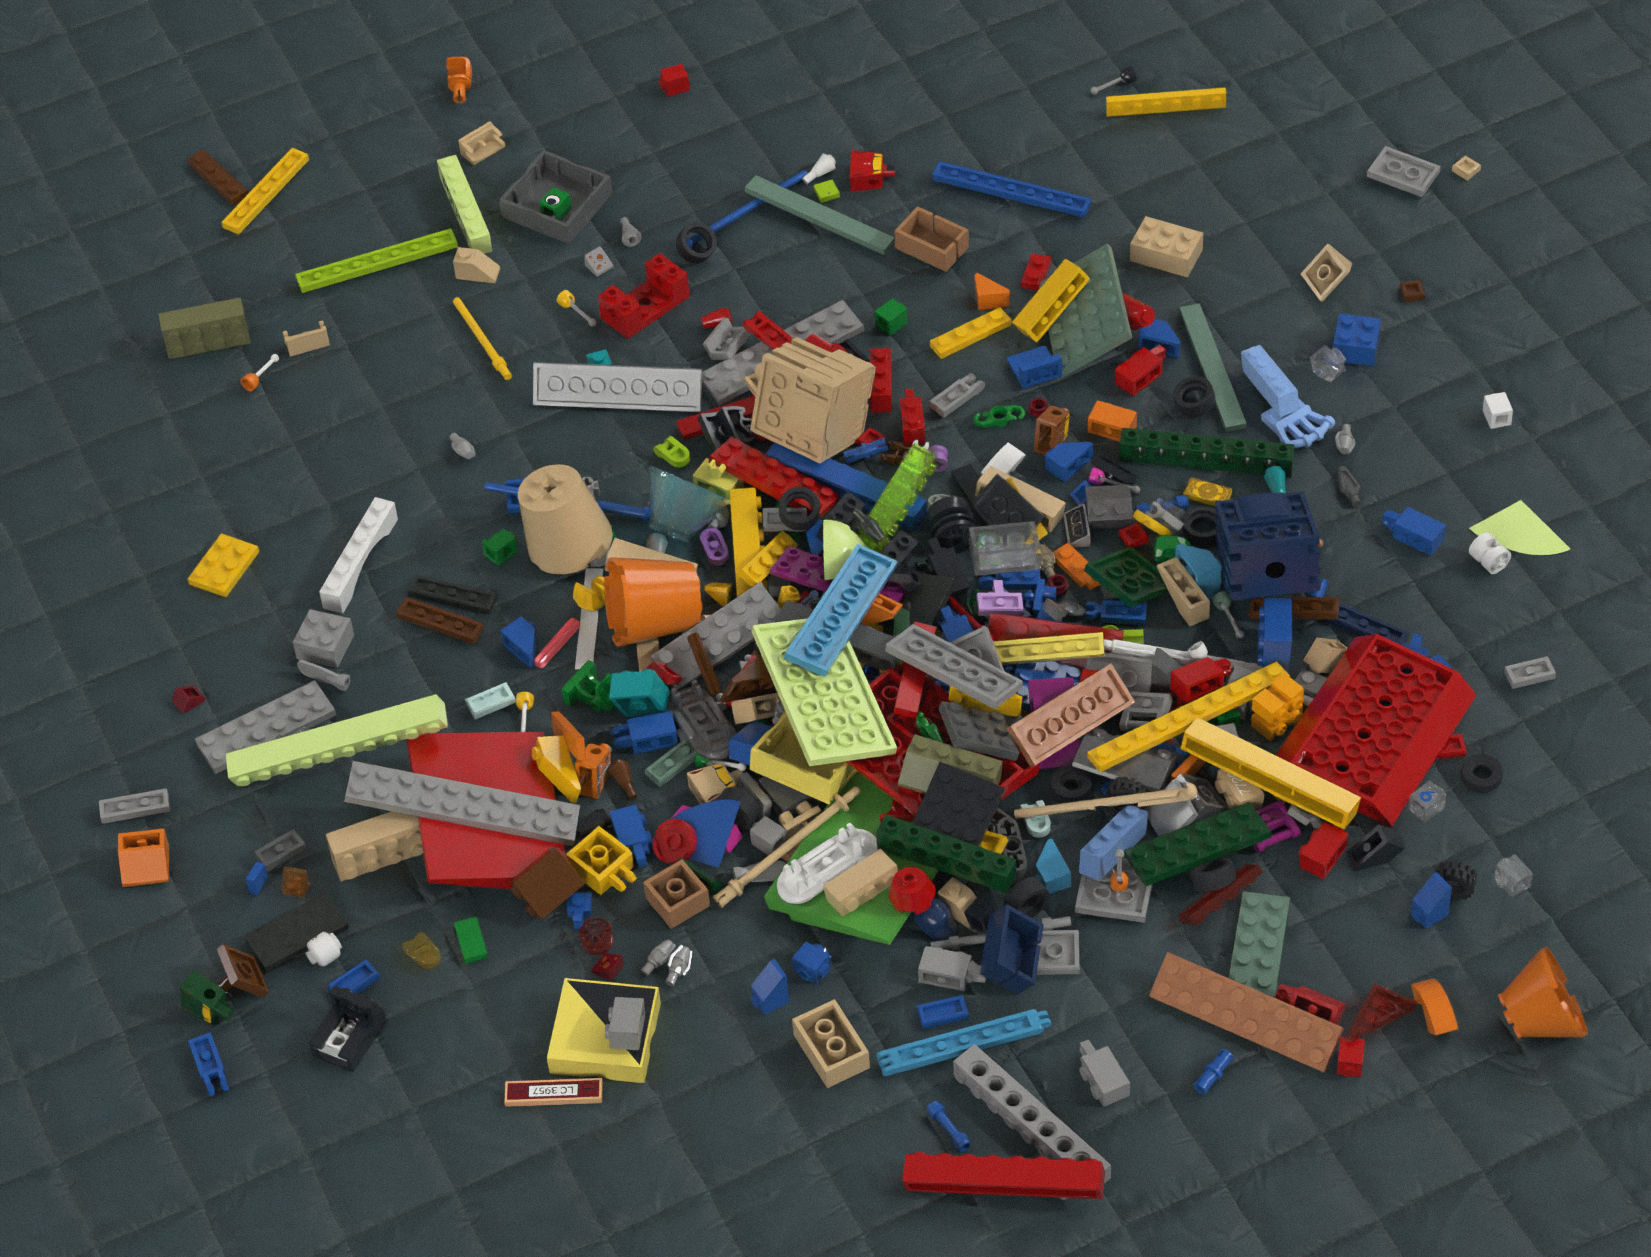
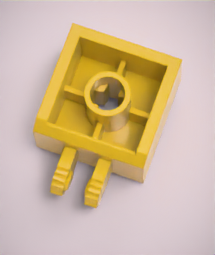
M600 826L566 854L568 863L584 883L600 895L612 886L618 891L623 892L626 886L620 880L622 877L630 883L637 879L635 874L630 871L634 864L629 848Z

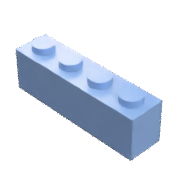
M1257 345L1241 351L1243 372L1276 413L1282 417L1298 411V390L1262 346Z

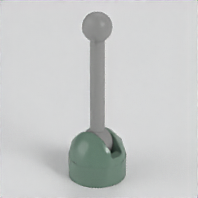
M1221 591L1215 594L1212 598L1215 607L1219 610H1225L1236 632L1235 637L1242 639L1244 633L1239 630L1229 610L1232 602L1229 593Z

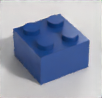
M1339 313L1333 342L1332 361L1374 366L1380 336L1381 318Z

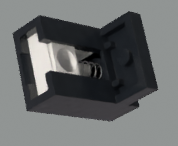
M334 986L330 991L333 1007L309 1041L312 1056L354 1072L387 1021L384 1008L372 998L357 995L348 988L342 989Z

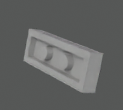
M167 788L99 800L101 822L104 824L170 812Z

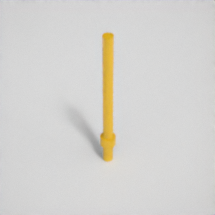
M456 297L453 300L454 305L491 358L492 365L496 371L502 374L505 380H510L512 374L507 368V363L503 357H499L461 299Z

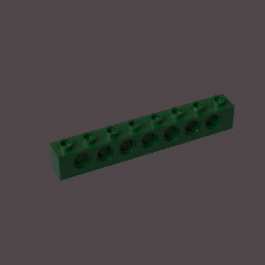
M1122 428L1119 444V461L1265 475V470L1269 467L1280 466L1285 471V477L1291 478L1295 444Z

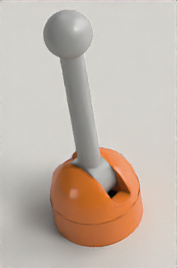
M1118 849L1115 852L1117 872H1114L1110 877V887L1114 891L1122 892L1128 888L1129 879L1127 874L1122 871L1124 851Z

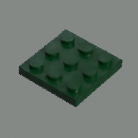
M1131 546L1089 562L1084 569L1094 580L1130 608L1169 592L1157 567Z

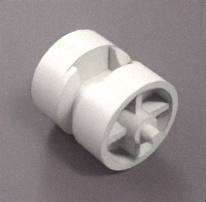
M1488 532L1475 538L1469 548V554L1476 561L1481 562V565L1491 574H1496L1504 569L1511 559V553L1503 545H1499L1498 540Z

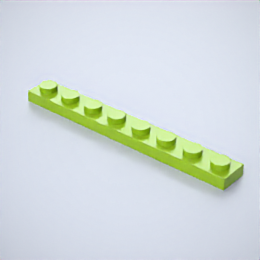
M450 228L295 274L301 292L305 293L458 248V244Z

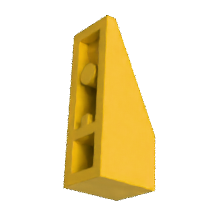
M950 686L948 700L956 702L961 706L977 707L982 711L998 712L1002 715L1018 717L1021 713L1022 696L1016 693L994 709Z
M564 735L538 737L535 747H532V758L536 760L538 769L571 803H576L581 786Z

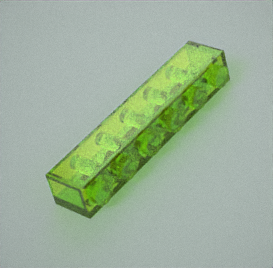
M915 443L912 445L868 515L876 520L885 536L879 542H876L871 537L865 535L866 533L861 528L857 533L858 536L864 539L869 549L879 553L889 544V536L894 537L900 526L897 523L899 520L904 521L909 512L907 507L914 505L918 497L917 491L924 489L928 481L925 478L927 475L932 476L937 466L934 463L936 454Z

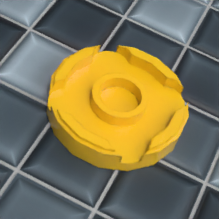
M1137 509L1132 515L1138 522L1160 536H1171L1173 534L1169 529Z

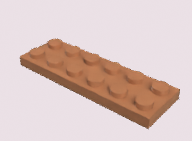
M1109 664L1014 723L1007 730L1030 767H1033L1132 705L1135 701L1113 665Z

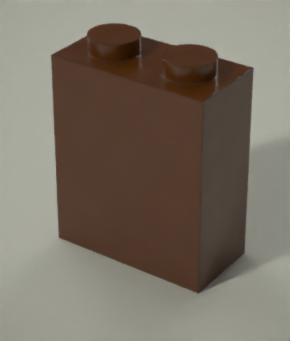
M550 847L509 882L512 886L510 889L512 894L518 900L522 899L527 905L525 910L532 918L537 917L538 919L545 918L585 884L556 847Z

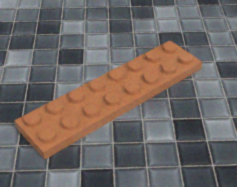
M1167 952L1149 994V997L1326 1073L1344 1030L1339 1025Z

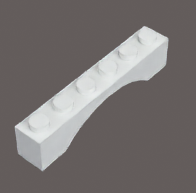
M377 497L372 501L319 591L324 609L344 613L352 599L359 573L368 554L380 539L390 534L398 520L395 502Z

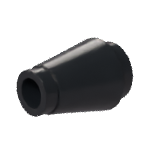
M603 808L600 810L596 809L577 824V829L580 835L584 837L588 836L598 826L606 830L612 823Z

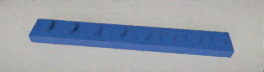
M941 161L938 162L932 174L933 181L1085 218L1091 206V198Z

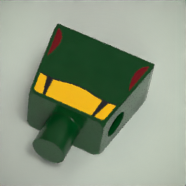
M193 970L180 986L181 1009L210 1024H213L218 1017L225 1021H229L232 1018L235 1009L226 1004V992L197 971Z

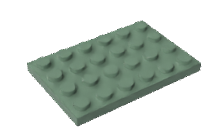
M1108 244L1074 262L1075 265L1079 266L1087 274L1090 280L1048 329L1053 355L1059 354L1062 359V378L1132 339L1113 251ZM1048 278L1040 282L1041 286H1039V289L1048 280Z

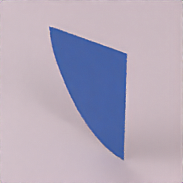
M717 800L686 809L671 818L684 820L696 832L697 844L690 858L691 860L717 868L720 867L741 801Z

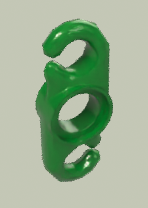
M1019 405L995 406L990 412L982 413V416L987 418L985 421H979L978 418L981 415L976 413L973 417V422L981 428L1003 427L1009 421L1017 419L1016 416L1012 415L1013 412H1020L1018 416L1020 420L1025 417L1026 412ZM1003 414L1005 417L996 419L994 415Z
M918 712L916 724L922 737L945 743L937 726L934 723L929 724L926 718H922L924 714Z

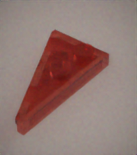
M1374 983L1348 1032L1346 1040L1353 1042L1414 1011L1417 1001Z

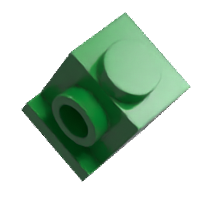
M502 529L488 541L486 539L482 540L484 555L500 566L518 552L516 536L511 531Z

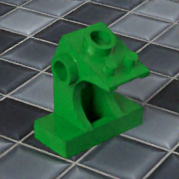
M587 660L561 689L563 703L571 707L576 700H579L591 706L596 712H610L615 706L609 698L612 678L610 673H607L606 677L599 682L596 680V664Z

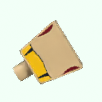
M714 764L688 772V786L700 804L716 801L725 788H737L739 775L743 774V771L737 769L729 773L724 764Z

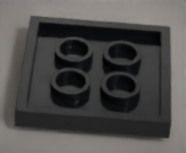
M939 762L912 824L980 847L1005 788Z

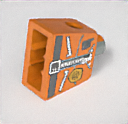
M605 743L600 745L588 744L585 748V759L575 761V771L581 786L579 795L598 799L610 775L608 770L611 766L610 753L612 749Z

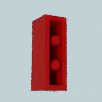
M891 348L870 349V363L876 367L870 396L871 413L892 412Z

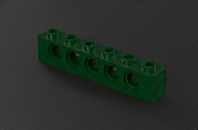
M885 815L876 832L877 849L1006 894L1016 877V859L889 815Z

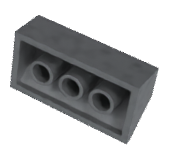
M1095 728L1085 734L1072 764L1074 767L1114 780L1119 777L1121 780L1123 777H1128V780L1134 778V782L1137 783L1139 781L1142 783L1141 787L1154 792L1161 791L1170 784L1171 774L1174 772L1178 756L1172 755L1170 751L1165 749L1156 750L1150 748L1105 771L1099 772L1087 758V752L1121 735L1112 736L1103 729Z

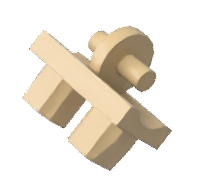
M805 800L796 807V811L799 814L798 817L794 818L789 811L779 815L778 821L780 826L786 829L787 839L795 835L821 813L818 805L813 808Z

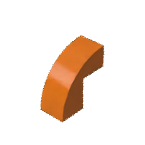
M1433 978L1411 984L1415 1003L1421 1004L1430 1034L1439 1035L1458 1030L1450 1001L1436 979Z

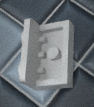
M723 318L703 345L712 360L731 359L739 348L746 343L751 332L748 333L744 327H733L728 318Z

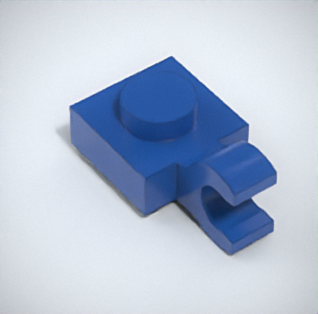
M592 892L573 893L568 897L567 915L568 917H573L574 930H583L584 917H591Z

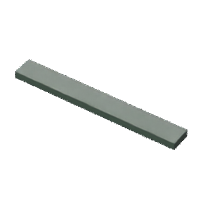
M757 175L745 187V193L880 254L884 255L894 243L895 237Z
M1200 303L1180 307L1179 313L1203 375L1210 381L1213 387L1215 406L1225 432L1245 429L1247 423Z

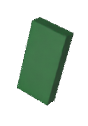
M477 917L454 922L465 964L488 958Z

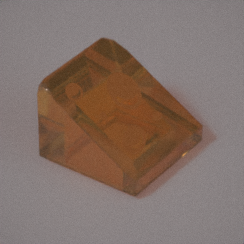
M284 867L283 893L304 897L310 885L307 871Z

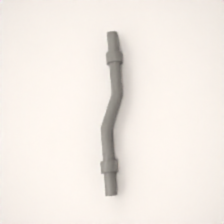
M1070 916L1056 919L1047 917L1042 918V921H1038L1044 925V931L1071 926ZM986 934L960 938L957 935L949 937L948 940L930 943L931 947H940L943 950L951 949V951L960 950V947L985 943Z

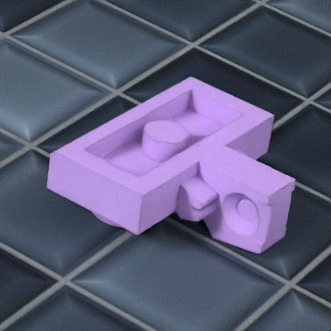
M993 580L992 592L977 593L978 616H990L991 612L1023 616L1022 593L1004 592L1002 580Z

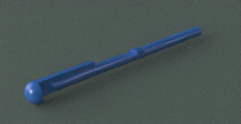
M803 170L782 182L779 186L788 189L802 181V178L808 173L806 170ZM756 198L709 227L713 232H716L765 203V201ZM695 234L690 239L686 238V242L691 250L692 245L703 240V237L699 234Z
M486 482L484 488L486 491L518 496L519 489L518 487ZM600 500L597 502L603 512L642 518L643 523L649 522L653 516L652 510L647 506L639 508Z

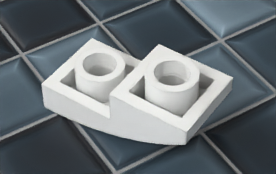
M1007 443L981 471V474L983 475L990 466L1009 474L1016 469L1026 455L1010 443Z

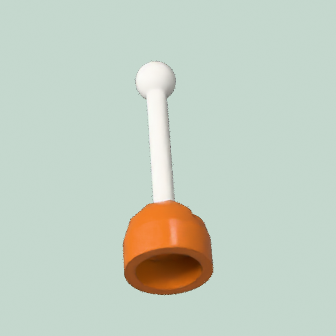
M273 354L271 359L256 374L248 373L240 380L241 385L247 391H253L259 384L258 377L273 362H277L279 356Z

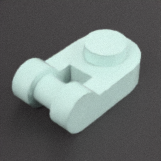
M1043 800L1035 801V804L1032 805L1022 804L1020 809L1045 806ZM1048 815L1024 818L1027 830L1033 837L1041 838L1049 834L1051 828Z

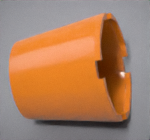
M611 557L608 559L606 569L609 570V576L604 578L605 608L609 629L614 628L615 635H612V639L616 646H626L687 631L699 624L702 612L700 579L691 562Z

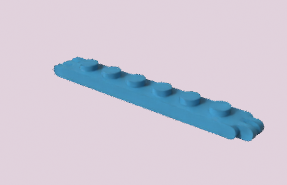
M1036 1009L879 1051L876 1053V1058L879 1061L880 1068H882L883 1076H889L958 1057L974 1044L983 1050L1038 1035L1044 1032V1028L1050 1027L1052 1022L1048 1018L1047 1011L1037 1012Z

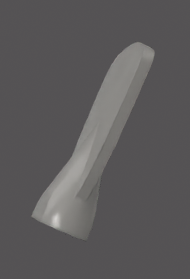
M299 660L297 663L301 673L309 678L332 684L342 691H346L350 685V675L334 673L304 660Z
M783 861L774 862L751 882L775 881L786 863ZM757 864L745 868L733 867V880H739Z

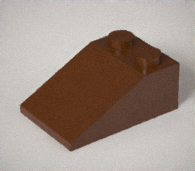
M762 655L731 679L720 698L721 703L777 693Z

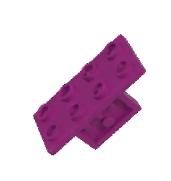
M1073 678L1029 680L1028 691L1031 713L1074 687ZM1080 737L1039 763V770L1072 765L1080 747Z

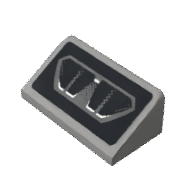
M1082 504L1063 514L1067 542L1073 548L1090 546V530L1086 506Z

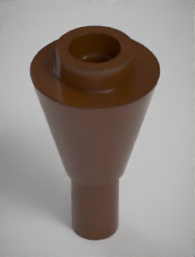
M623 760L613 762L608 773L625 790L629 800L637 798L632 785L629 762Z

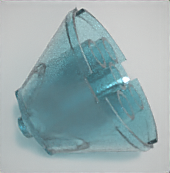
M650 465L649 527L688 543L689 539L730 502V499Z

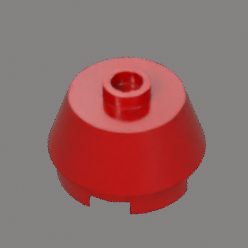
M916 867L903 868L893 877L888 893L889 900L900 913L906 911L920 914L932 905L931 901L935 896V885L921 869Z

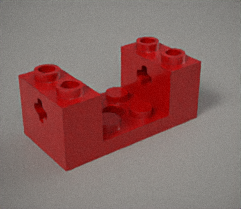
M661 253L645 263L647 281L625 294L615 285H612L598 295L601 319L627 339L690 297L687 273Z

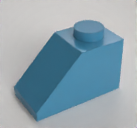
M1052 838L1047 840L1036 864V875H1034L1050 894L1071 887V871Z

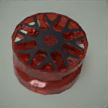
M592 918L581 925L579 930L580 942L586 953L602 955L611 949L614 940L611 925L606 920Z

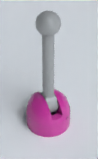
M1093 467L1088 480L1090 484L1096 486L1102 485L1104 482L1113 485H1126L1106 478L1104 471ZM1129 486L1134 494L1140 492L1139 486Z

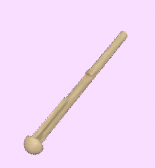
M1187 783V787L1017 809L1014 810L1015 819L1088 809L1096 810L1095 806H1118L1138 803V807L1190 801L1197 796V788L1194 784Z

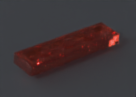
M1259 864L1244 865L1235 872L1237 879L1233 883L1221 889L1210 891L1179 914L1178 917L1182 924H1200L1205 920L1207 914L1219 910L1223 906L1222 903L1236 897L1240 893V889L1256 882V877L1263 873Z

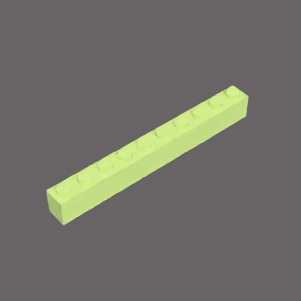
M435 694L226 753L228 778L237 786H247L254 781L269 780L272 776L290 774L292 771L301 768L308 769L315 764L332 762L336 758L351 757L361 751H372L379 746L394 745L404 739H415L422 734L437 733L440 729L448 727L445 703Z

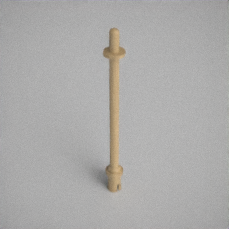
M855 786L842 797L835 794L834 799L836 802L739 880L731 879L728 882L729 885L713 896L715 902H719L718 905L723 908L737 895L741 896L744 887L840 809L847 812L849 810L847 804L861 793V789Z

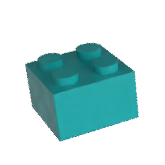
M644 669L639 672L621 671L620 673H612L609 698L625 717L647 716L668 711L670 690L654 670Z

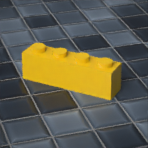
M1064 259L1012 323L1022 334L1037 343L1090 278L1079 266Z

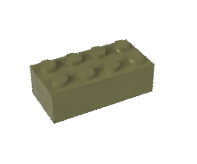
M241 297L159 313L161 331L169 359L251 343Z

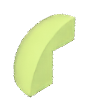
M824 520L825 580L836 577L857 544L868 548L864 539L851 531L848 525L833 520Z

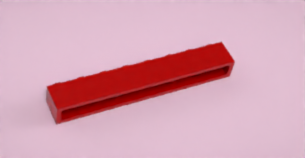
M914 1152L913 1154L905 1155L902 1182L906 1191L1103 1199L1105 1169L1101 1161L1092 1158L1085 1159L1084 1161H1075L1066 1157L1060 1158V1160H1050L1046 1157L1025 1159L1022 1156L1000 1158L997 1155L976 1157L972 1154L952 1156L948 1153L927 1155L923 1152Z

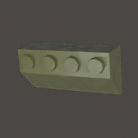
M914 734L906 752L898 786L925 794L939 762L998 785L1001 779L1003 761Z

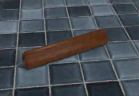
M699 633L690 634L687 640L711 697L716 696L722 690Z

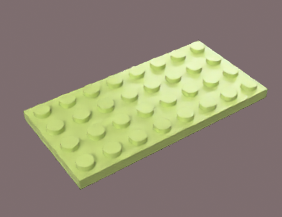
M807 619L753 625L751 632L809 766L896 754L897 746L850 641H848L826 677H823L784 659L786 651Z

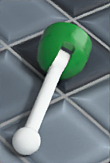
M698 753L695 758L696 767L700 769L718 763L738 768L739 771H745L747 767L746 764L741 762L737 764L710 760Z

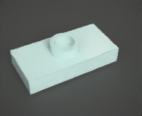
M506 682L465 699L466 705L474 719L516 703L515 696Z

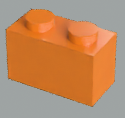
M1098 400L1088 417V433L1119 442L1122 428L1136 429L1137 412Z

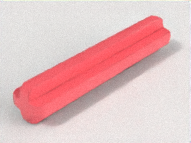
M570 618L534 658V665L540 669L544 668L580 628V622L575 618Z

